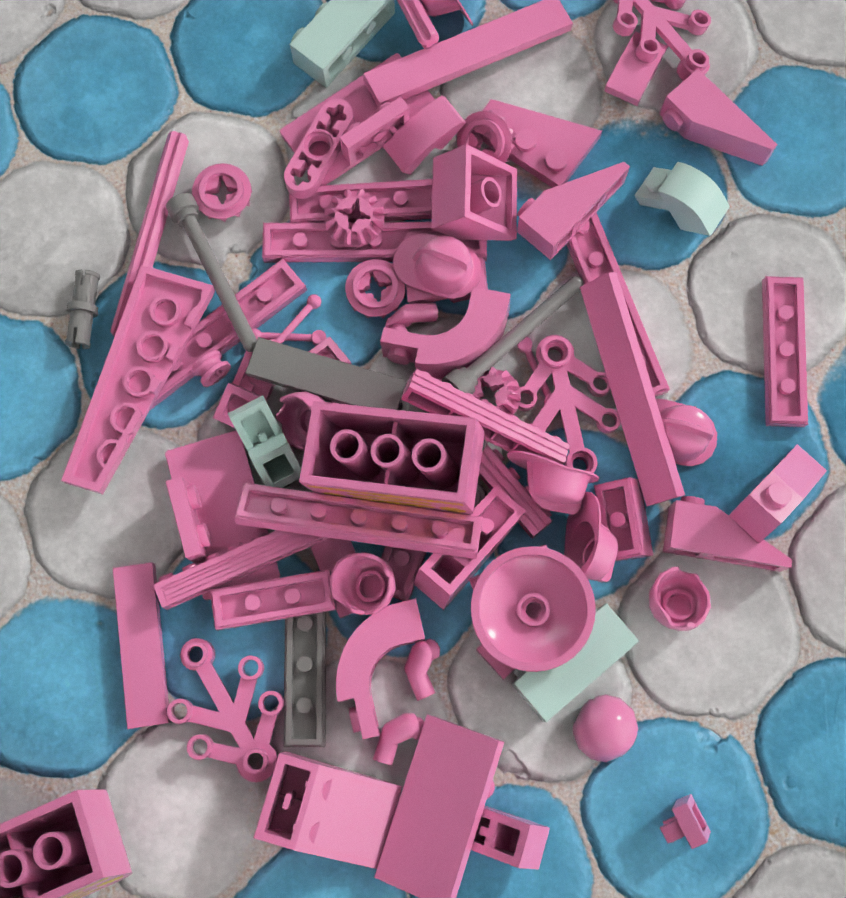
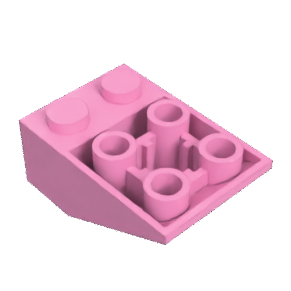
M287 751L281 752L278 755L254 838L294 851L377 869L394 818L402 786Z

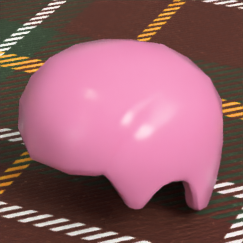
M307 391L294 392L282 396L279 401L283 405L275 415L276 419L282 424V432L290 446L302 451L305 450L313 401L325 402L322 397Z
M367 552L347 554L336 562L330 575V587L333 598L344 605L351 613L358 615L376 614L387 607L396 590L394 573L389 564L379 556Z
M677 566L671 567L660 573L649 591V608L654 618L663 626L677 631H690L705 621L711 609L710 594L698 574L681 571Z
M606 694L588 700L581 708L573 725V735L578 749L590 759L602 762H609L626 754L633 746L638 732V724L633 709L621 698Z

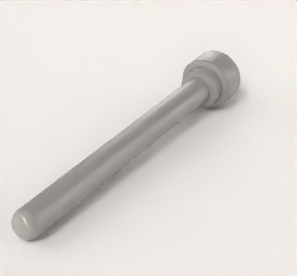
M178 194L167 202L166 209L172 221L185 228L244 349L248 352H253L257 339L198 223L199 206L192 194Z
M574 276L469 367L453 369L442 379V382H448L454 388L464 393L473 394L475 386L478 384V378L580 291V287L584 284L582 278Z

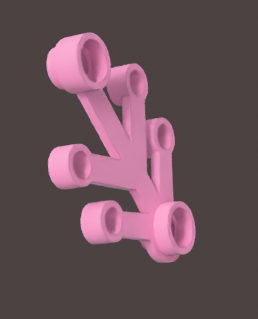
M613 0L618 4L617 16L613 22V29L618 35L630 36L638 23L636 15L632 12L633 6L641 14L640 43L635 50L639 60L651 63L656 59L661 50L660 43L655 39L657 32L680 58L681 61L677 66V73L683 81L697 69L704 75L707 74L710 68L708 55L700 49L692 50L672 27L688 30L694 35H703L711 23V17L707 12L697 9L691 15L653 6L649 0ZM686 0L652 1L665 3L667 7L678 10L682 8Z
M550 335L542 339L538 344L536 359L539 365L525 386L520 387L521 393L531 395L532 402L530 404L520 402L518 409L521 411L531 410L537 402V392L548 377L552 375L555 390L530 425H535L545 432L560 411L566 442L570 444L569 454L564 465L574 468L573 461L581 459L586 464L585 471L594 473L598 464L597 457L593 451L584 447L576 409L595 420L597 428L605 434H610L617 430L621 424L620 418L615 409H606L570 386L567 372L588 383V390L595 397H603L610 391L607 375L605 372H597L575 358L574 348L569 340L559 335ZM550 350L559 351L561 359L558 361L551 360L548 352ZM595 379L604 380L607 386L606 389L598 390L595 388L593 381ZM605 415L612 416L615 420V425L613 427L605 426L602 422V417Z
M200 638L187 641L181 649V661L189 670L197 671L218 711L194 706L187 699H175L168 705L167 716L170 721L176 724L192 722L231 732L239 746L234 747L214 743L208 735L199 734L191 737L187 743L189 756L195 760L212 758L236 764L240 775L251 782H261L268 779L273 774L278 759L277 753L270 745L277 715L284 708V698L276 691H267L260 696L258 707L262 714L255 737H253L246 725L257 679L264 672L262 660L252 655L241 659L238 665V672L241 678L233 702L213 666L215 660L213 645L207 640ZM194 647H200L203 651V657L198 662H193L190 659V651ZM250 660H254L258 664V671L253 676H248L244 670L245 664ZM270 695H274L279 702L277 709L272 712L268 711L264 705L265 699ZM180 703L187 707V714L183 719H178L174 714L175 707ZM198 739H203L207 743V750L203 755H199L194 751V744ZM253 753H259L263 757V765L259 769H254L250 766L249 758Z

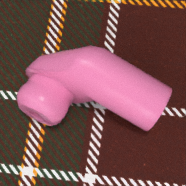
M436 303L405 304L386 320L385 328L408 332L406 328L412 323L435 322L438 318Z
M433 639L416 642L412 646L404 666L417 701L435 694L427 674L432 661L440 656V647Z
M404 713L385 723L373 760L392 765L398 744L410 738L418 740L425 721L420 717H416L414 713Z

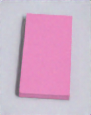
M426 715L374 878L418 898L457 897L504 741L446 720Z

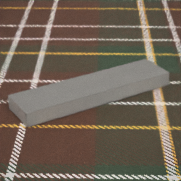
M261 337L257 339L246 370L248 377L299 392L307 391L335 403L399 410L402 401L401 397L407 384L406 380Z
M326 612L285 619L284 747H326Z

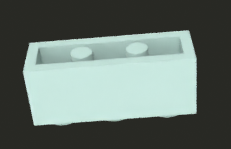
M330 0L328 3H323L316 11L312 21L305 28L298 29L292 37L290 49L293 63L327 88L395 14L394 0Z
M606 603L600 608H596L595 622L590 637L574 658L559 667L546 671L528 672L516 669L514 673L518 678L512 683V686L543 722H547L636 645L639 640Z

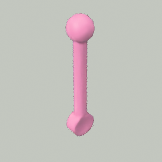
M316 294L310 295L307 299V305L276 339H271V341L282 344L312 309L320 307L321 298Z
M256 328L252 329L256 339L261 337L271 340L276 339L281 334L261 332ZM316 330L312 334L291 333L285 341H307L317 346L327 338L324 331Z
M526 337L517 346L520 352L525 353L534 372L538 363L531 350L533 346L532 341ZM546 381L541 387L545 396L544 405L552 394Z

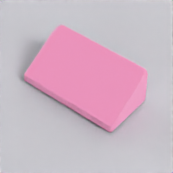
M628 477L594 485L595 495L600 504L601 524L610 530L618 542V552L615 561L653 556L644 498L638 479Z

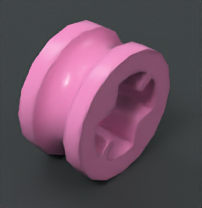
M219 350L205 354L192 367L193 374L202 377L200 382L204 387H209L219 382L231 369L228 361H221L222 354Z

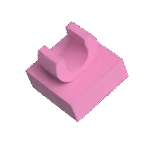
M692 794L677 799L672 808L675 816L663 821L664 825L660 827L667 843H672L685 836L691 849L706 844L711 831Z

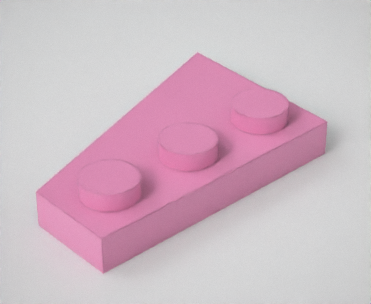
M493 99L482 110L492 111L499 116L505 117L506 124L513 130L511 136L512 144L515 147L511 150L508 159L550 187L561 185L570 179L602 134V131ZM494 131L485 135L480 134L479 137L482 138L483 142L493 148L490 140Z

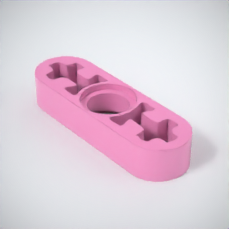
M331 99L323 104L284 171V181L288 192L293 197L306 199L313 196L324 180L341 150L339 137L354 123L353 110L348 102L342 99ZM341 113L343 114L344 121H336L332 128V135L329 133L331 128L330 116L337 117ZM317 141L326 142L330 146L328 153L323 156L312 155L309 152V148ZM307 162L310 165L307 171L309 182L302 181L299 185H296L294 177L301 178L307 169Z

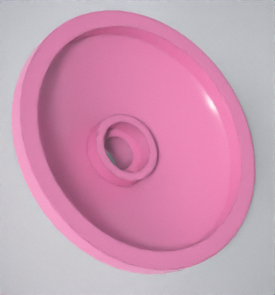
M520 547L498 556L481 573L472 593L471 619L481 644L501 663L522 671H546L567 663L584 647L595 622V598L586 575L570 558L545 547ZM536 603L542 607V613L538 618H530L527 615V608L530 604Z

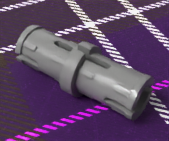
M82 269L75 271L72 301L67 304V312L70 313L65 345L80 349V344H82L83 349L90 348L93 317L98 316L99 308L95 303L100 274L91 270H85V275H83Z

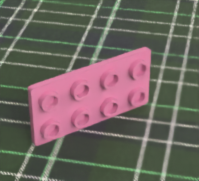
M396 53L373 69L402 57ZM362 75L281 128L280 134L295 153L324 103L331 99H342L350 104L353 110L354 123L339 137L341 150L320 186L327 185L383 148L382 146L401 126L435 99L426 90L405 100L399 97L392 103L386 102L377 107L363 81ZM341 113L337 117L330 116L331 128L329 133L332 135V128L336 121H344L343 114ZM317 141L310 146L309 152L314 156H323L328 153L330 146L326 142ZM306 162V170L308 171L310 165Z
M237 431L166 451L165 456L172 478L166 481L184 554L188 560L199 565L205 562V558L211 554H224L234 544L242 542L244 545L251 542V538L259 533L265 532L266 535L269 534L268 529L235 523L234 516L243 482L255 484L245 445ZM275 562L219 588L280 578L278 564ZM210 591L202 595L203 599L211 600Z

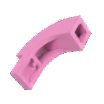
M473 287L464 318L457 326L442 334L422 335L384 327L380 340L383 357H387L390 361L402 365L413 362L415 363V369L428 372L436 379L444 378L455 368H467L502 338L509 316L511 294Z
M416 598L389 605L376 614L369 616L350 636L340 656L336 675L337 701L343 702L354 699L356 707L349 708V715L353 732L361 731L362 739L380 735L371 691V680L376 665L384 655L397 647L413 644L421 640L425 641Z

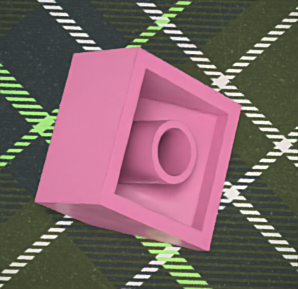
M467 144L434 157L431 229L458 240L512 241L517 239V169Z

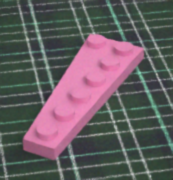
M140 266L61 479L62 482L103 495L214 296L215 289L213 285L148 266Z

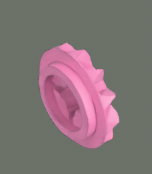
M478 111L469 115L464 120L466 124L458 131L457 147L467 144L480 150L483 142L482 138L479 137L480 134L485 135L494 131L490 140L494 150L488 147L484 148L482 152L504 163L509 161L508 157L515 146L512 144L511 135L513 130L506 124L505 117L499 116L492 111Z
M221 163L209 166L194 181L192 195L199 206V210L209 219L215 218L225 222L227 218L233 216L240 217L241 211L246 206H250L252 193L250 181L247 175L234 165ZM221 181L224 182L228 192H232L226 195L224 204H221L217 195H213L219 193Z
M362 188L359 191L345 189L337 197L332 196L330 204L325 208L326 229L329 235L341 245L347 247L365 246L374 241L383 229L385 219L383 207L375 195L371 196ZM359 206L360 216L364 219H357L350 230L349 220L345 213L351 214L353 209Z
M380 259L364 261L355 266L347 277L345 284L346 297L354 311H358L367 318H384L392 311H397L402 300L405 298V284L397 277L393 264ZM371 277H374L379 287H386V289L381 290L379 302H377L372 293H365V291L370 289Z
M491 367L477 379L478 384L475 386V392L472 395L479 400L484 397V386L490 388L492 392L499 390L495 393L497 409L514 415L521 401V391L518 382L507 370L501 371ZM482 399V400H481V401H483V402H485V403H487V404H492V403H489L487 399Z

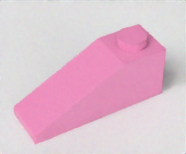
M699 69L666 96L659 113L666 126L672 131H677L684 139L761 166L768 161L778 145Z
M622 162L544 190L536 200L533 198L528 199L517 214L519 216L517 233L551 260L625 183L630 166Z
M797 444L728 516L755 541L760 543L802 502L827 470Z
M495 486L474 508L473 514H471L483 516L477 559L433 553L419 568L414 585L444 610L466 586L469 579L481 568L522 518L526 510Z
M682 496L681 501L676 500L668 507L663 552L777 572L792 567L791 558L765 540H762L760 543L755 541L728 514L716 506L705 505V500L702 498Z
M484 806L471 850L517 868L539 870L550 827Z

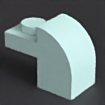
M677 162L672 170L653 167L634 195L642 206L670 211L680 230L711 236L730 207L722 191L710 177L700 170L681 162Z
M263 395L228 413L265 486L282 488L300 479L301 466Z

